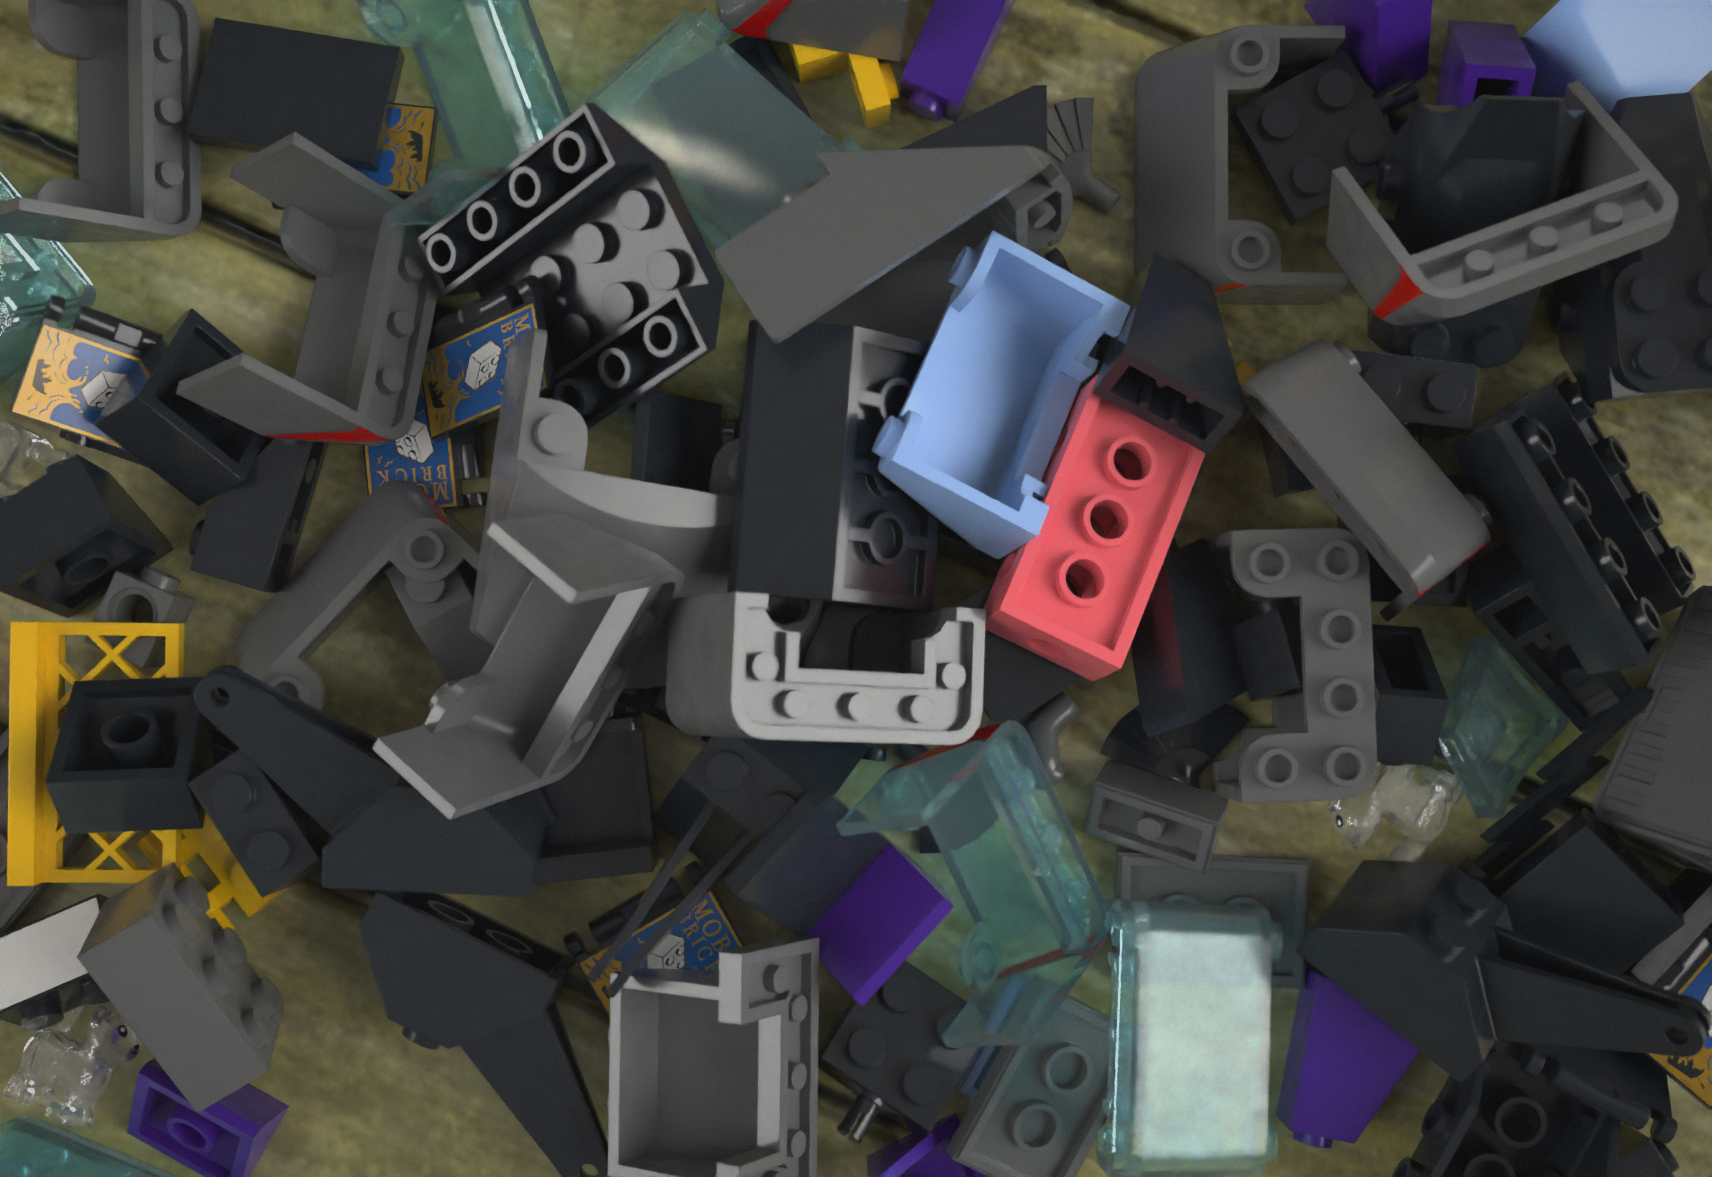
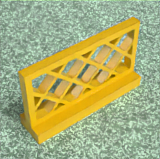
M52 620L10 622L7 886H35L42 882L137 883L172 862L181 871L182 829L151 831L163 843L162 867H140L121 848L138 831H125L115 841L106 832L87 833L104 851L87 867H63V839L68 834H66L48 792L45 780L72 691L71 689L65 695V679L72 686L74 681L97 680L114 663L130 679H147L132 663L126 661L121 656L141 636H166L165 665L151 678L184 677L185 623ZM66 635H88L107 654L84 678H81L66 663ZM102 635L127 637L113 648ZM112 857L121 867L101 866Z

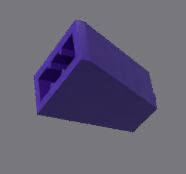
M1016 0L934 1L901 77L900 96L908 100L907 106L913 112L932 121L938 122L944 117L955 123L957 122Z
M1308 0L1304 5V8L1316 25H1345V39L1334 53L1338 54L1346 49L1363 81L1375 93L1397 82L1406 75L1416 82L1428 72L1432 0Z
M1449 20L1437 79V105L1465 106L1480 95L1530 97L1536 67L1514 24Z
M1306 966L1305 989H1300L1276 1116L1290 1131H1294L1292 1138L1298 1142L1319 1148H1331L1333 1140L1355 1144L1420 1050L1316 967Z

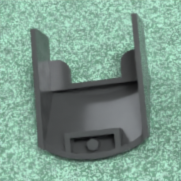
M1030 146L816 152L823 179L816 184L808 182L793 189L783 199L781 207L718 247L714 255L773 343L782 342L809 323L858 326L930 344L954 291L955 285L948 282L947 279L954 262L963 248L969 246L975 250L989 233L994 230L1041 256L1039 251L1042 246L1047 244L1050 247L1061 241L1071 216L1073 195L1069 182L1050 156L1042 150Z
M532 328L512 341L508 349L469 630L480 640H485L495 648L533 577L529 576L517 565L516 558L487 534L493 521L563 512L664 556L681 570L685 576L684 584L677 598L728 593L743 392L736 439L724 444L716 453L712 465L709 493L584 471L588 435L587 426L582 415L571 405L539 397L548 335L547 330ZM669 612L624 689L666 686Z

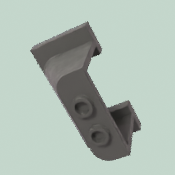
M795 935L720 951L719 970L637 968L614 998L610 997V1027L608 1031V1043L610 1046L609 1094L607 1098V1110L609 1113L608 1176L817 1177L819 937ZM621 971L611 973L610 985Z

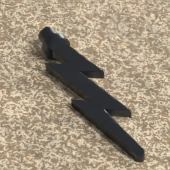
M1642 686L1636 687L1535 774L1539 778L1547 781L1480 835L1487 843L1494 844L1473 861L1466 857L1459 865L1463 872L1469 877L1480 881L1490 891L1497 884L1496 880L1493 879L1495 875L1556 827L1550 821L1540 819L1611 762L1603 755H1593L1652 699V693Z

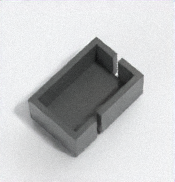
M172 862L104 902L77 958L194 1110L199 1113L268 1072L275 1046L274 1041L276 1040L283 1014L284 1003L274 983L267 977L260 979L249 965L245 946L237 933L229 927L223 929L215 917L210 919L205 912L210 909V902L201 884L191 876L185 878L175 863Z

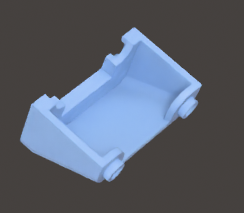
M1560 0L1521 37L1536 67L1532 91L1538 97L1564 98L1566 85L1579 80L1609 115L1617 100L1623 98L1687 93L1712 70V0Z
M992 230L975 250L965 246L954 262L947 279L948 282L955 285L954 291L898 418L891 415L886 420L875 440L872 452L881 456L878 464V471L972 547L995 559H1001L1038 537L1050 507L1039 501L1045 496L1049 486L1041 482L1080 384L1092 375L1097 368L1099 361L1094 359L1099 349L1097 340L1105 334L1113 338L1118 336L1131 306Z

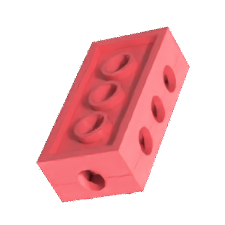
M1098 375L1077 392L1041 482L1049 486L1045 496L1039 501L1050 507L1039 535L1004 557L983 609H986L985 630L1093 682L1120 670L1123 666L1206 454L1093 394ZM1090 522L1097 527L1100 536L1093 530ZM1066 578L1074 584L1077 596L1069 590Z

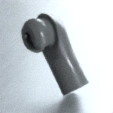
M1063 691L1048 700L1022 725L1019 733L1020 766L1026 777L1035 781L1041 787L1054 786L1063 778L1065 764L1060 761L1058 734L1081 713V710Z

